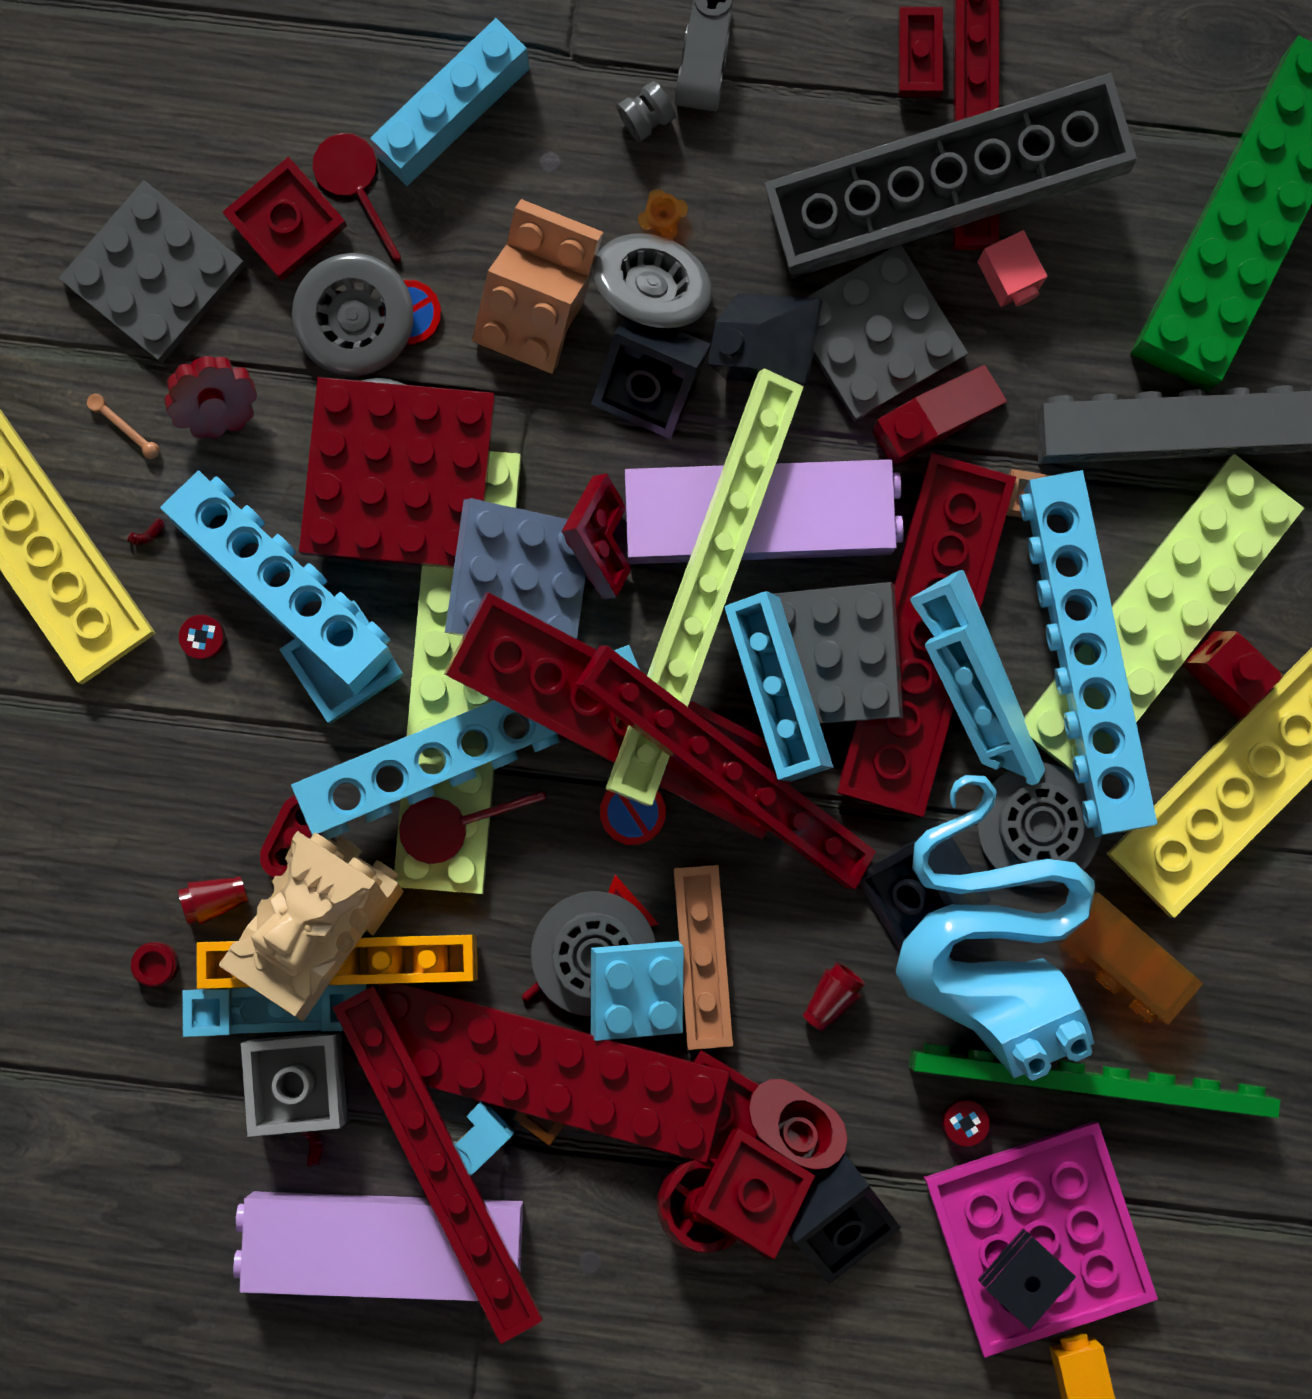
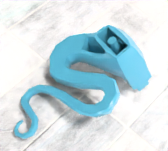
M965 775L955 781L951 789L950 802L952 807L956 808L955 798L958 790L968 784L979 785L984 790L982 801L975 810L927 830L915 842L912 869L922 885L927 888L963 894L998 890L1044 881H1055L1064 883L1069 889L1066 903L1056 911L1047 913H1034L997 905L954 904L928 913L904 940L896 966V974L909 998L974 1030L1014 1078L1025 1074L1033 1081L1047 1075L1051 1069L1050 1063L1067 1056L1069 1060L1077 1062L1092 1054L1091 1045L1094 1044L1091 1028L1086 1014L1069 982L1058 968L1043 958L1027 962L992 961L966 963L953 961L949 954L953 945L964 939L1001 938L1034 943L1066 939L1089 920L1095 883L1075 862L1052 859L964 875L934 873L928 864L930 852L939 843L983 821L995 804L997 791L986 776Z

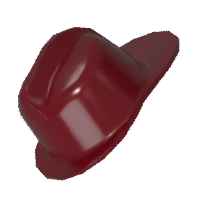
M769 1079L758 1085L752 1093L748 1108L750 1122L757 1136L768 1147L797 1165L811 1170L827 1169L840 1160L846 1150L847 1133L845 1124L840 1116L830 1106L784 1079Z

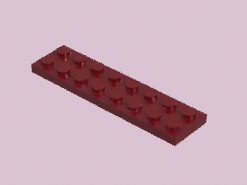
M930 454L894 581L903 718L855 722L836 794L917 817H924L954 705L925 647L926 642L933 638L934 635L918 614L910 599L951 574L963 570L979 609H981L1016 476L938 454Z
M486 592L444 675L615 763L629 725L575 685L597 650L499 597ZM690 700L688 708L776 774L765 739ZM669 757L659 787L760 839L764 838L768 829L672 757Z
M403 983L379 984L378 992L426 1086L707 1163L730 1075L729 1071L614 1040L595 1041L593 1035ZM358 1060L357 1067L362 1068V1066H361V1064H360V1062H359V1060Z

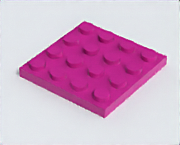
M1092 1121L924 1177L971 1323L984 1357L1158 1300L1098 1122ZM1022 1228L1076 1276L1030 1330L978 1281V1278Z

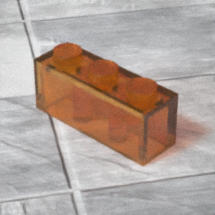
M1094 893L1089 920L1066 939H1062L1064 942L1060 948L1079 964H1082L1085 960L1088 961L1099 971L1094 977L1112 993L1116 994L1121 990L1133 1001L1129 1008L1148 1024L1156 1020L1159 1023L1169 1025L1203 985L1196 976L1099 893Z

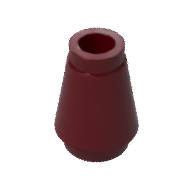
M241 876L188 882V887L178 890L187 924L199 922L202 925L240 906V904L248 902Z
M836 962L831 969H825L802 1016L815 1028L824 1032L828 1025H831L862 997L860 991L864 987L865 982L852 970Z

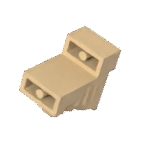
M297 831L292 838L291 847L285 858L288 863L287 869L283 875L275 876L272 881L274 884L272 896L260 901L257 907V915L248 924L240 940L230 946L219 966L303 1022L364 932L366 931L374 936L404 892L395 881L399 875L378 860L371 866L360 859L359 855L362 851L341 836L334 842L331 839H325L315 832L309 839Z

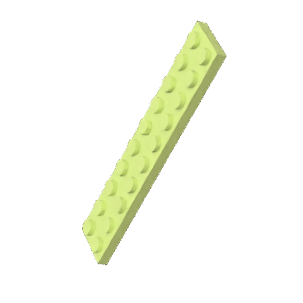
M490 451L486 502L517 508L521 454ZM422 566L407 736L494 701L444 675L463 637L445 633L454 571L452 568ZM467 732L462 737L461 746L467 755L478 757L485 749V741L480 734ZM434 749L422 751L419 756V765L425 773L433 775L438 774L442 770L444 761L438 751ZM491 762L474 768L477 777L452 787L449 779L433 785L432 788L435 795L431 797L449 800L459 808L463 816L490 808L494 780V769ZM407 797L401 799L394 869L399 875L395 881L401 888L484 894L490 817L466 824V837L463 846L454 857L443 863L427 864L417 861L409 855L400 841L399 825L402 815L410 806Z

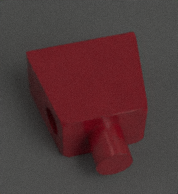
M1211 631L1194 648L1182 664L1238 720L1245 718L1283 678L1281 672L1236 631Z

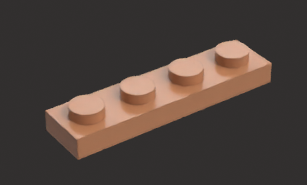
M719 865L674 868L679 942L684 946L683 996L688 1050L733 1046Z

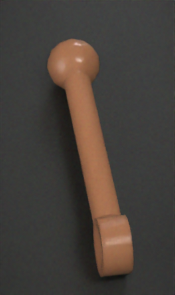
M92 394L88 397L87 406L89 409L96 413L101 412L142 448L143 455L146 458L155 459L160 453L159 446L154 442H147L106 406V400L101 395Z

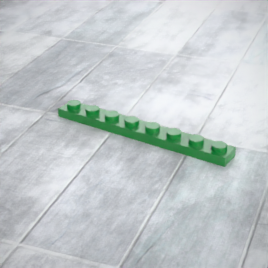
M923 1043V1051L915 1049L910 1051L909 1068L918 1072L1279 1118L1280 1099L1265 1095L1266 1087L1238 1083L1237 1091L1220 1089L1221 1081L1193 1077L1192 1085L1175 1083L1176 1075L1159 1072H1148L1146 1080L1131 1078L1130 1069L1103 1066L1102 1074L1085 1072L1086 1064L1066 1060H1058L1057 1068L1051 1067L1047 1075L1032 1081L1025 1074L1014 1078L999 1060H995V1055L992 1051L968 1048V1056L950 1054L951 1046Z

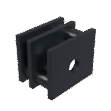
M1022 1228L978 1278V1281L1030 1330L1076 1276Z

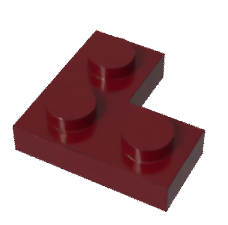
M607 473L592 476L561 531L567 545L573 550L588 580L593 584L602 600L616 598L631 571L630 565L612 536L626 510V505Z

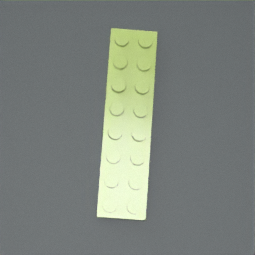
M1235 454L1228 458L1112 606L1136 722L1304 509V507ZM1082 644L1074 654L1077 661L1081 664L1092 665L1095 661L1093 649L1086 644ZM1054 679L1024 717V721L1035 744L1067 770L1074 773L1073 757L1078 756L1075 738L1069 739L1065 730L1064 713L1069 712L1066 694L1060 695L1058 693ZM1085 688L1083 699L1086 705L1092 709H1102L1104 705L1103 694L1096 688ZM1096 731L1092 738L1094 748L1102 754H1110L1113 749L1111 736L1103 731Z

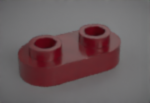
M295 795L291 796L283 804L260 851L261 866L273 878L285 873L287 865L285 866L280 862V853L284 849H290L292 838L296 832L299 831L309 839L312 837L308 826L300 822L301 809Z

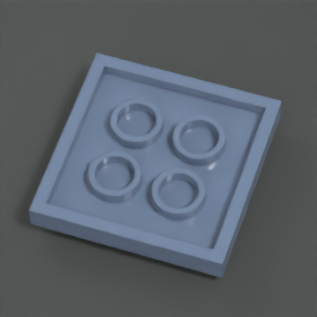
M472 498L464 500L445 633L463 636L485 593L489 592L577 639L586 573L573 550L567 545L565 537L561 532L568 519Z

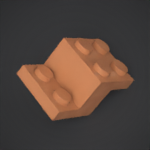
M521 199L514 210L507 244L488 270L472 342L553 374L560 359L567 330L584 304L593 272V264L598 254L603 232Z

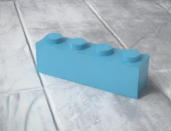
M495 18L370 137L377 157L408 186L530 69L527 48Z
M765 591L724 606L778 780L792 782L834 768L780 597Z

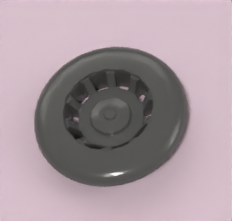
M644 233L622 235L605 244L598 252L593 264L594 281L602 297L617 312L637 323L657 328L681 327L698 320L710 305L712 285L705 267L693 253L665 237Z
M360 253L332 256L312 268L301 281L292 306L293 329L297 341L305 354L326 371L342 376L372 374L393 362L408 342L413 327L411 295L400 275L391 266L378 258ZM363 283V290L355 289L354 284ZM345 285L346 290L337 294L335 290ZM374 289L380 293L377 300L371 296ZM331 296L333 300L328 308L324 307L327 298ZM385 307L386 316L382 317L381 308ZM322 315L328 316V325L322 324ZM381 325H384V327H383L382 331L380 332V334L377 335V332H378L380 326H381ZM334 332L338 339L331 342L328 335ZM372 339L370 344L363 347L364 342ZM347 342L354 343L352 349L344 348Z
M1043 763L1045 772L1037 784L1030 785L1026 783V777L1010 770L1001 775L992 784L997 791L995 804L985 819L978 823V834L983 851L996 869L1039 861L1037 859L1039 851L1047 852L1046 859L1075 862L1082 870L1089 865L1097 852L1101 836L1095 837L1094 829L1086 827L1082 812V802L1088 801L1084 783L1078 784L1074 773L1054 764ZM1035 790H1044L1046 797L1038 798ZM1025 794L1028 801L1021 805L1017 802V799ZM1055 795L1064 801L1062 805L1055 800ZM1011 809L1017 812L1014 821H1008ZM1069 809L1071 811L1073 821H1070L1069 815L1067 813ZM1008 828L1015 829L1017 838L1013 841L1009 835ZM1070 828H1073V835L1070 840L1068 834ZM1023 844L1029 848L1027 855L1018 850L1020 845ZM1062 844L1065 849L1057 855L1056 848ZM1044 881L1025 885L1031 887H1051L1062 883Z
M590 891L578 893L557 903L540 921L532 941L531 963L535 978L542 991L551 1001L568 1012L582 1016H591V948L620 946L618 942L623 937L626 938L628 945L655 943L653 931L645 916L629 901L606 892ZM599 921L597 928H587L586 922ZM607 924L617 928L614 934L605 930ZM579 926L581 931L576 936L572 937L568 934L574 927ZM563 941L569 944L567 953L559 952ZM568 962L571 970L563 972L560 963ZM577 977L580 980H582L583 983L581 986H579L571 980Z

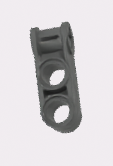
M693 0L690 22L687 24L682 66L679 69L676 86L675 106L712 112L718 111L723 82L722 70H725L730 39L729 28L733 0ZM715 1L718 3L716 9L708 8L710 2Z

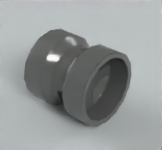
M651 81L642 87L640 95L634 99L628 97L616 105L623 124L637 142H641L649 137L652 129L657 125L665 126L676 119V113L669 98L655 81Z

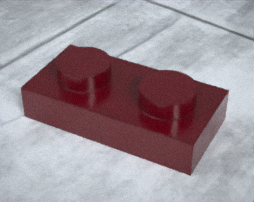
M900 6L898 11V97L941 98L943 92V7Z

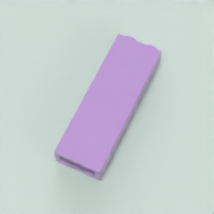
M892 460L776 464L741 560L892 555L896 549V543L903 541L902 516H895L894 499H900L901 497L900 473L893 472ZM724 465L625 469L629 564L689 562Z
M253 1191L244 1198V1204L238 1205L236 1231L243 1232L242 1250H237L235 1253L233 1275L234 1278L240 1279L241 1293L479 1301L428 1198ZM484 1200L521 1273L523 1201Z

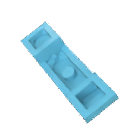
M367 984L328 985L303 1022L251 987L183 990V1037L322 1030V1032L344 1031L332 1007L366 990Z

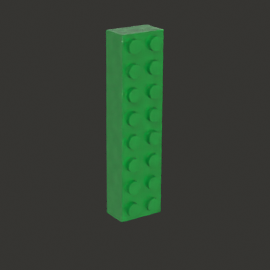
M1298 35L1282 56L1130 352L1131 355L1198 389L1205 390L1206 393L1222 381L1312 204L1311 41Z

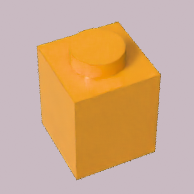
M1084 1333L1072 1334L1061 1338V1344L1049 1347L1061 1399H1115L1104 1348L1094 1337L1088 1338L1087 1334Z

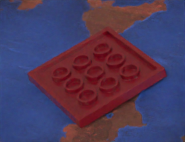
M317 377L299 553L307 556L454 569L463 501L469 498L481 501L486 499L496 399L495 393Z

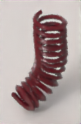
M157 518V520H154L155 523L150 525L149 530L142 534L131 532L127 542L132 543L133 541V545L137 542L138 546L140 543L142 546L144 543L147 545V541L151 543L150 540L154 542L152 537L156 539L160 535L159 532H162L163 528H165L163 525L164 521Z
M305 1131L302 1133V1136L306 1137L310 1143L307 1157L308 1163L306 1164L309 1167H312L310 1164H320L319 1162H312L320 1161L318 1156H321L320 1153L322 1151L320 1150L322 1148L318 1146H323L322 1144H316L322 1142L316 1141L321 1139V1137L315 1138L319 1136V1134H315L316 1131Z

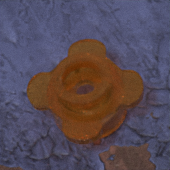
M653 190L648 195L646 210L638 215V224L643 230L652 229L659 232L662 237L671 240L678 234L677 226L680 219L688 214V205L684 200H677L673 195L664 193L662 190ZM661 211H665L667 213V216L665 218H661L659 216V213Z

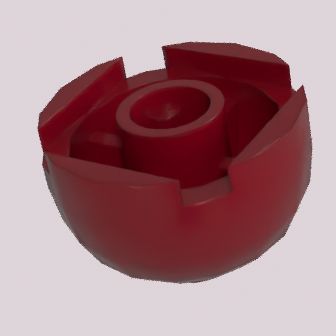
M708 1159L707 1163L692 1160L679 1165L664 1179L657 1194L656 1213L662 1230L673 1243L691 1252L713 1253L731 1247L737 1241L691 1213L717 1159Z

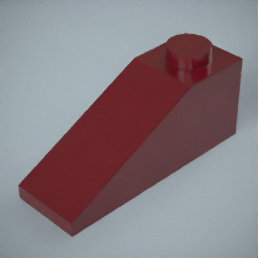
M983 365L915 397L877 419L872 433L888 459L892 460V466L895 468L1006 404L1007 400L986 365Z

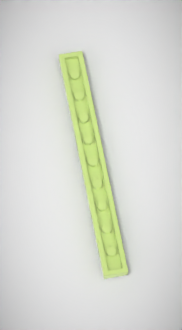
M765 368L758 372L647 674L649 678L687 707L803 390V386ZM628 726L605 789L646 806L652 805L670 756L632 727Z

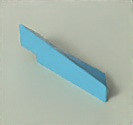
M963 570L957 571L910 599L912 605L934 635L933 638L926 642L925 647L981 763L995 770L1003 767L1026 777V783L1030 785L1037 784L1045 772L1044 764L1034 740L1030 737L1024 721L1025 718Z

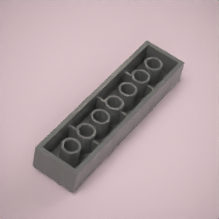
M1107 73L783 176L764 184L792 279L1131 173L1137 160V155L1112 73Z

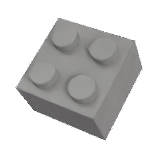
M341 1031L251 1039L241 1043L247 1137L338 1129L348 1122Z

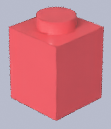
M1024 230L985 248L978 260V264L1000 307L1012 302L1018 307L1035 299L1040 294L1038 290L1048 277Z

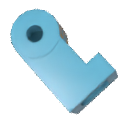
M483 1101L479 1102L466 1116L474 1126L458 1141L454 1142L471 1175L514 1133L510 1125L492 1106Z

